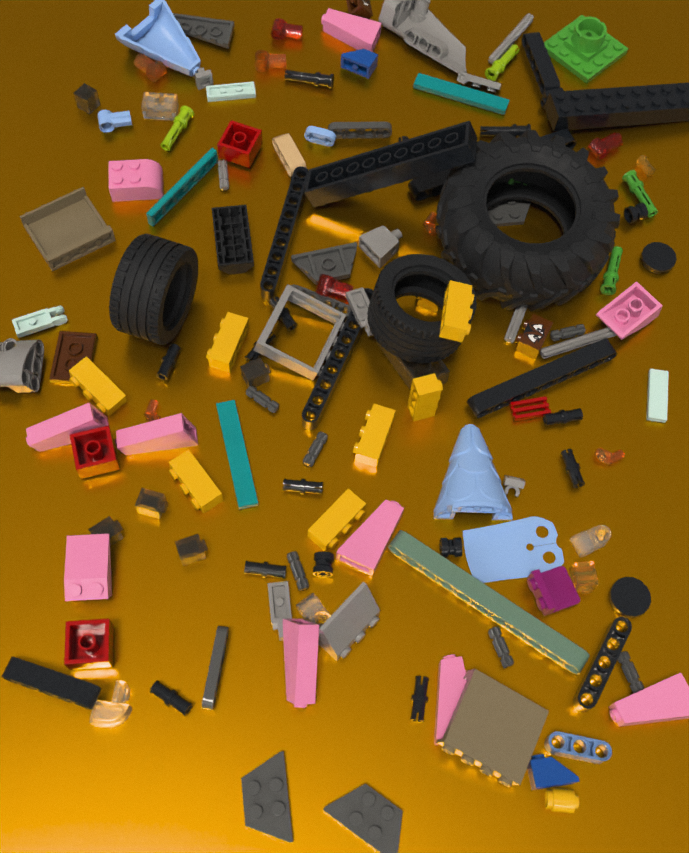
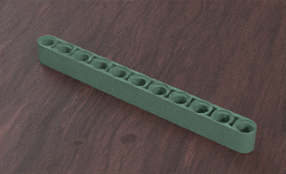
M398 531L388 545V549L393 554L568 671L577 675L581 673L590 657L587 651L407 532Z

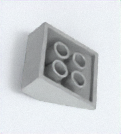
M364 581L319 628L318 644L336 661L340 657L344 659L351 652L352 649L350 647L354 642L358 644L366 635L364 631L369 626L373 628L380 620L378 618L380 609Z

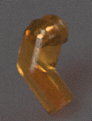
M431 212L423 222L424 228L429 235L436 233V224L434 222L437 214L435 212Z
M153 399L149 401L144 413L148 422L161 419V416H158L156 413L159 402Z
M598 448L595 451L597 459L607 465L625 458L622 450L611 453L606 449Z

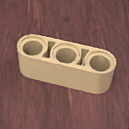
M289 133L272 138L274 149L290 177H292L295 168L300 166L306 167L305 161Z

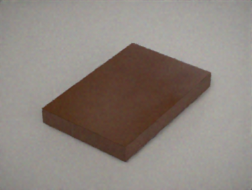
M59 332L49 378L50 382L72 384L69 380V370L86 356L93 362L98 338L96 333Z

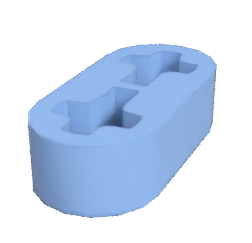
M308 126L304 134L307 141L327 147L333 146L336 140V134L333 131L316 126Z

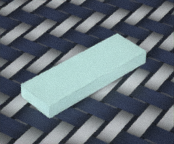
M254 82L206 86L208 102L256 98Z
M651 368L648 371L646 420L662 423L667 421L669 371Z

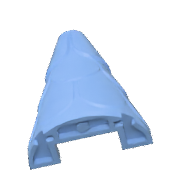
M155 0L149 5V16L132 30L126 24L115 33L116 39L123 45L144 54L148 58L163 63L168 68L190 77L198 73L197 69L200 68L201 60L165 0Z
M473 424L465 425L460 430L449 459L450 464L442 482L433 517L434 519H454L456 512L492 513V520H512V508L501 485L502 481L492 462L493 457L480 429Z

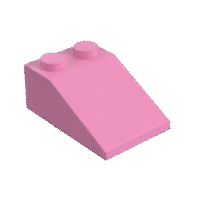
M635 282L596 313V316L622 340L645 327L659 316L662 305L638 282Z
M110 533L67 536L64 575L65 601L108 599L112 596Z

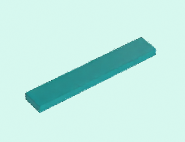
M418 73L413 84L415 89L505 115L510 101L506 98Z
M211 148L146 213L149 225L154 227L218 163L216 149Z
M235 400L216 403L239 510L259 506Z

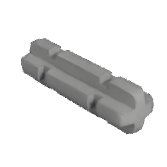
M219 160L220 189L228 190L227 161Z

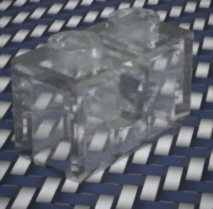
M144 92L141 106L143 118L174 121L179 108L177 94Z

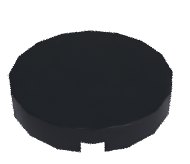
M653 242L646 245L640 256L643 266L655 274L669 272L673 269L677 260L674 250L661 242Z
M624 577L618 579L612 585L609 591V601L612 608L622 614V616L636 618L649 609L651 594L648 587L641 580L634 577Z

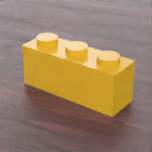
M449 281L444 295L439 337L462 342L465 335H469L471 324L468 321L473 313L470 305L472 306L474 301L472 285Z
M227 312L226 317L222 318L220 331L215 334L214 344L207 351L206 358L208 359L209 367L231 372L249 330V318Z
M87 356L69 370L70 382L75 387L79 386L83 390L84 396L88 400L92 399L96 403L97 409L103 414L106 413L110 417L127 402L126 395Z
M435 373L412 379L407 406L413 422L435 416L440 393L443 390L441 380H437Z
M375 403L372 410L368 409L365 420H367L366 426L362 425L359 433L361 437L360 442H356L353 453H356L355 461L377 468L394 421L396 410Z
M189 449L169 461L170 475L174 480L178 479L181 484L179 486L185 495L189 494L192 499L190 501L196 510L200 509L204 514L223 501L222 493Z
M347 489L308 529V538L325 552L329 548L333 549L338 544L341 535L348 534L353 527L352 524L364 517L366 514V503L351 490Z

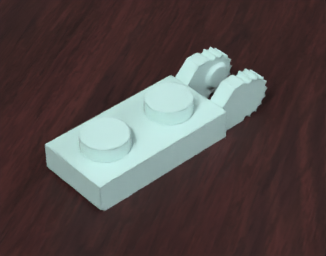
M57 306L12 319L16 334L20 338L54 327V325L60 326L66 323L68 318L66 315H61L65 312L64 307Z

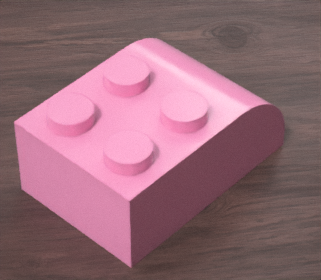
M149 159L109 161V192L112 202L161 199L164 196L163 169L161 165Z

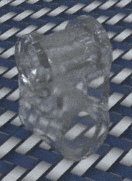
M598 525L570 538V541L581 558L603 548L611 537V531L605 525Z
M311 593L296 604V608L302 617L313 623L319 624V620L322 622L327 621L331 616L314 593Z

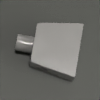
M380 226L359 236V248L381 268L398 252L399 239L402 238V233L399 229L390 232L385 226Z

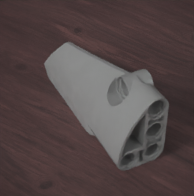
M430 0L384 1L378 22L382 23L383 27L401 36L408 45L454 72L459 73L461 71L467 73L466 47L428 9Z
M9 338L4 342H0V387H9L17 393L38 392L44 357V344L41 340L16 341L13 338Z

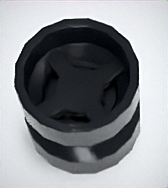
M641 202L634 207H626L624 209L625 220L627 223L632 224L637 220L646 219L648 217L646 205Z
M454 537L451 540L440 538V555L445 558L448 556L462 557L461 537Z
M330 552L314 553V561L316 563L313 567V575L317 577L333 576L331 564L334 562V554Z

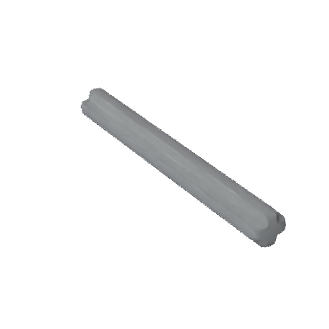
M528 13L489 56V63L492 64L504 55L533 22V15Z
M519 305L515 308L504 340L508 343L515 341L528 305Z
M609 327L541 348L540 355L543 359L605 338L616 336V334Z

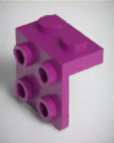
M559 566L542 573L538 569L532 571L527 578L528 587L533 592L536 604L543 616L577 605L580 602V597L564 566Z

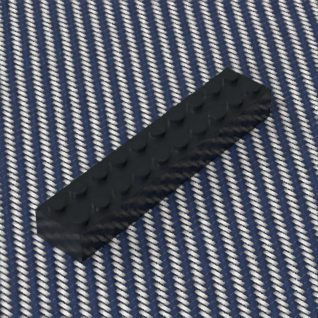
M689 83L550 92L544 107L553 131L689 121Z
M466 121L309 169L304 194L314 208L464 164H470L476 161L477 135L471 122Z

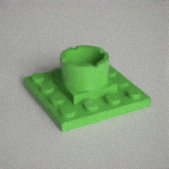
M583 15L544 42L549 56L586 84L627 54L629 49L608 34L606 25L599 19Z

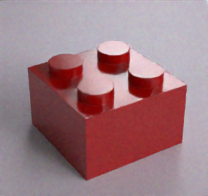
M231 120L217 144L219 158L250 168L263 144L262 130Z
M109 425L70 434L75 466L81 479L120 470L114 438Z
M111 620L66 621L64 665L69 670L113 667L114 625Z

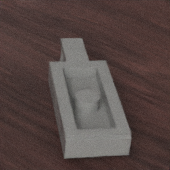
M459 71L457 81L462 84L472 82V86L481 88V85L487 86V90L492 92L501 90L502 83Z
M364 288L347 291L345 296L358 325L361 328L365 327L368 337L372 336L367 320L370 301Z
M288 581L267 583L271 625H273V630H278L279 641H283V619H292Z

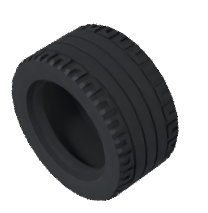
M146 233L137 236L130 243L117 267L110 293V320L116 330L159 345L168 344L177 336L191 308L197 285L198 257L194 249Z
M409 254L394 259L381 270L375 284L367 312L370 331L376 341L386 351L398 358L417 363H430L445 359L453 354L462 342L439 337L441 321L428 322L414 318L399 306L396 299L404 296H418L433 302L443 310L444 295L450 280L472 285V283L455 265L433 255ZM473 286L472 294H474V301L472 306L470 305V308L473 309V313L471 319L468 321L469 324H471L472 319L475 315V310L477 308V298Z

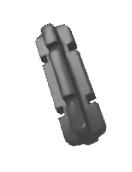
M578 324L576 327L561 328L560 331L558 329L553 330L550 333L552 341H557L560 338L576 336L575 334L582 335L586 329L583 324Z
M249 386L246 390L248 397L254 398V401L263 407H268V410L272 413L279 409V403L274 400L271 401L270 397L260 390L257 391V388L254 386Z
M318 432L316 439L308 450V454L303 459V464L309 467L313 466L315 459L323 448V444L328 439L326 433Z
M296 551L288 553L287 559L291 563L290 567L295 581H297L298 589L300 591L308 589L309 583L307 578H305L306 575L301 561H299L298 553Z
M493 627L489 629L488 634L493 639L492 643L498 657H501L502 666L504 668L512 666L514 660L512 656H509L510 651L504 638L501 637L500 628Z
M623 651L620 653L618 661L622 663L621 668L627 681L631 683L630 688L632 692L637 693L644 689V685L638 679L640 677L633 662L629 660L631 659L629 653Z

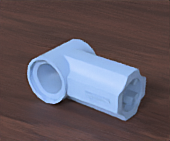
M109 110L99 111V129L102 132L109 133L115 127L132 125L130 111L115 113Z

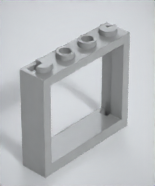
M287 284L254 347V351L314 380L316 375L320 376L324 368L322 365L323 361H327L331 353L329 349L331 345H335L338 339L336 335L338 331L341 332L345 324L343 320L346 314ZM288 300L334 324L314 367L266 344Z

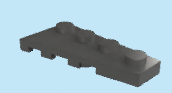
M173 13L186 35L229 49L235 27L234 21Z

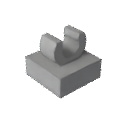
M203 67L198 68V73H195L197 89L200 90L206 88V86L213 85L211 70L205 71Z
M504 475L505 494H508L510 488H514L515 497H518L520 494L519 488L524 489L525 480Z

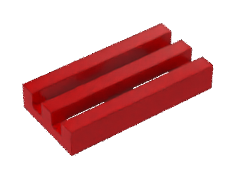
M546 396L514 401L509 404L514 422L543 417V414L552 413ZM544 409L543 411H538V412H532V413H526V414H520V415H517V414H516V413H520V412H530V411H533V410Z

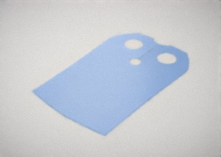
M533 516L463 531L464 549L472 576L482 583L526 578L532 571L539 569L542 573L562 566L564 563L562 548H559L556 543V538L558 537L556 528L552 522L541 517ZM537 527H546L548 529V536L545 538L537 536ZM527 544L535 546L532 551L527 550ZM547 551L552 552L556 558L551 564L543 560V554Z

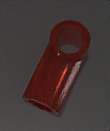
M281 18L274 20L271 30V37L273 39L282 40L285 37L302 40L303 26L287 24Z
M613 133L603 139L595 138L588 145V149L598 160H602L610 151L622 146V136L619 133Z
M320 274L315 292L322 296H333L348 301L345 294L347 291L353 290V285L337 281L332 276Z

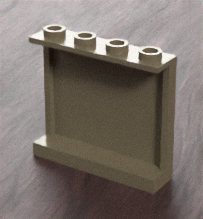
M84 187L20 216L25 230L51 271L116 241L110 225H106L87 197Z
M467 670L464 676L467 682L443 739H437L436 743L442 746L444 752L451 755L455 753L461 756L460 760L471 766L475 764L480 767L479 771L483 774L498 777V782L507 787L521 785L549 711L479 670Z

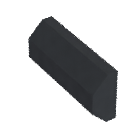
M236 205L212 208L218 270L230 275L247 272L254 267L247 206Z

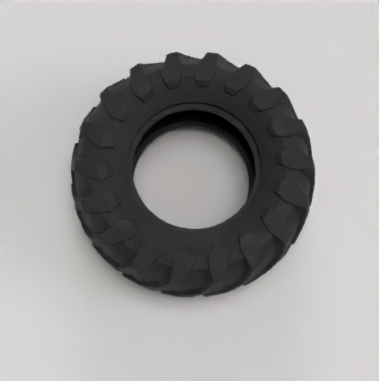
M528 129L518 138L505 131L499 132L490 143L482 140L477 142L475 162L451 169L437 204L436 221L439 225L436 226V236L441 239L444 251L441 252V258L455 265L467 276L473 288L476 289L477 299L483 301L489 297L499 300L502 309L508 311L519 305H528L527 308L531 312H539L551 303L557 306L566 304L579 292L585 290L599 275L610 257L609 253L612 252L615 244V229L620 225V214L615 213L614 202L618 200L619 196L618 190L609 189L604 180L608 174L605 166L595 168L587 161L589 151L584 147L575 152L566 147L564 137L556 135L551 140H545L540 138L536 130ZM513 179L514 181H518V183L514 182L513 184H509V180ZM507 200H526L536 203L555 216L562 228L563 236L546 243H526L513 239L503 233L493 223L488 209Z

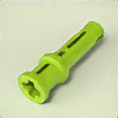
M511 45L499 60H495L492 66L485 70V76L488 80L495 81L498 75L504 72L505 66L520 51V49H517V45Z
M184 105L180 108V113L174 118L173 126L160 144L163 150L170 151L182 129L188 126L189 119L194 116V111L190 107Z

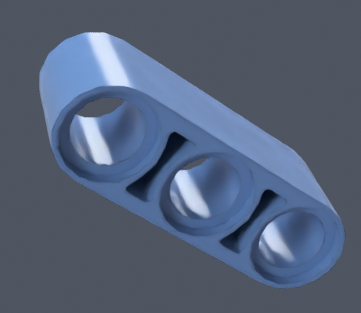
M560 731L553 732L544 741V747L548 753L584 762L601 764L609 760L612 755V748L605 741ZM552 738L559 740L560 749L552 745ZM574 742L581 745V753H577L574 750ZM596 747L602 749L604 753L603 758L596 755Z

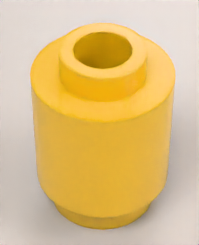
M551 788V790L545 791V808L551 809L553 812L574 813L575 809L579 808V796L575 794L573 789Z

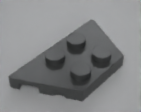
M526 200L503 201L489 208L488 213L497 227L523 225L531 202Z
M357 242L291 255V261L315 285L350 278L357 250Z
M281 751L241 778L245 826L288 843H293L284 751Z
M367 784L358 787L324 807L323 811L377 852L398 853L403 811Z

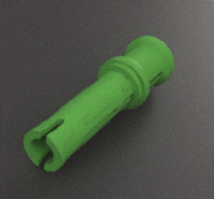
M631 170L624 174L622 180L628 184L629 191L635 194L639 202L646 205L648 217L655 216L658 210L644 190V183L638 179L637 172Z
M619 246L613 247L607 272L603 274L604 282L600 287V291L605 295L616 293V283L619 281L618 269L623 249Z

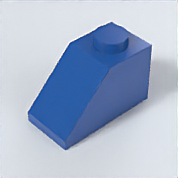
M366 49L342 53L341 68L369 79L377 67L378 54Z
M544 754L531 756L532 760H530L527 767L531 790L571 785L580 782L577 775L553 757L545 758Z

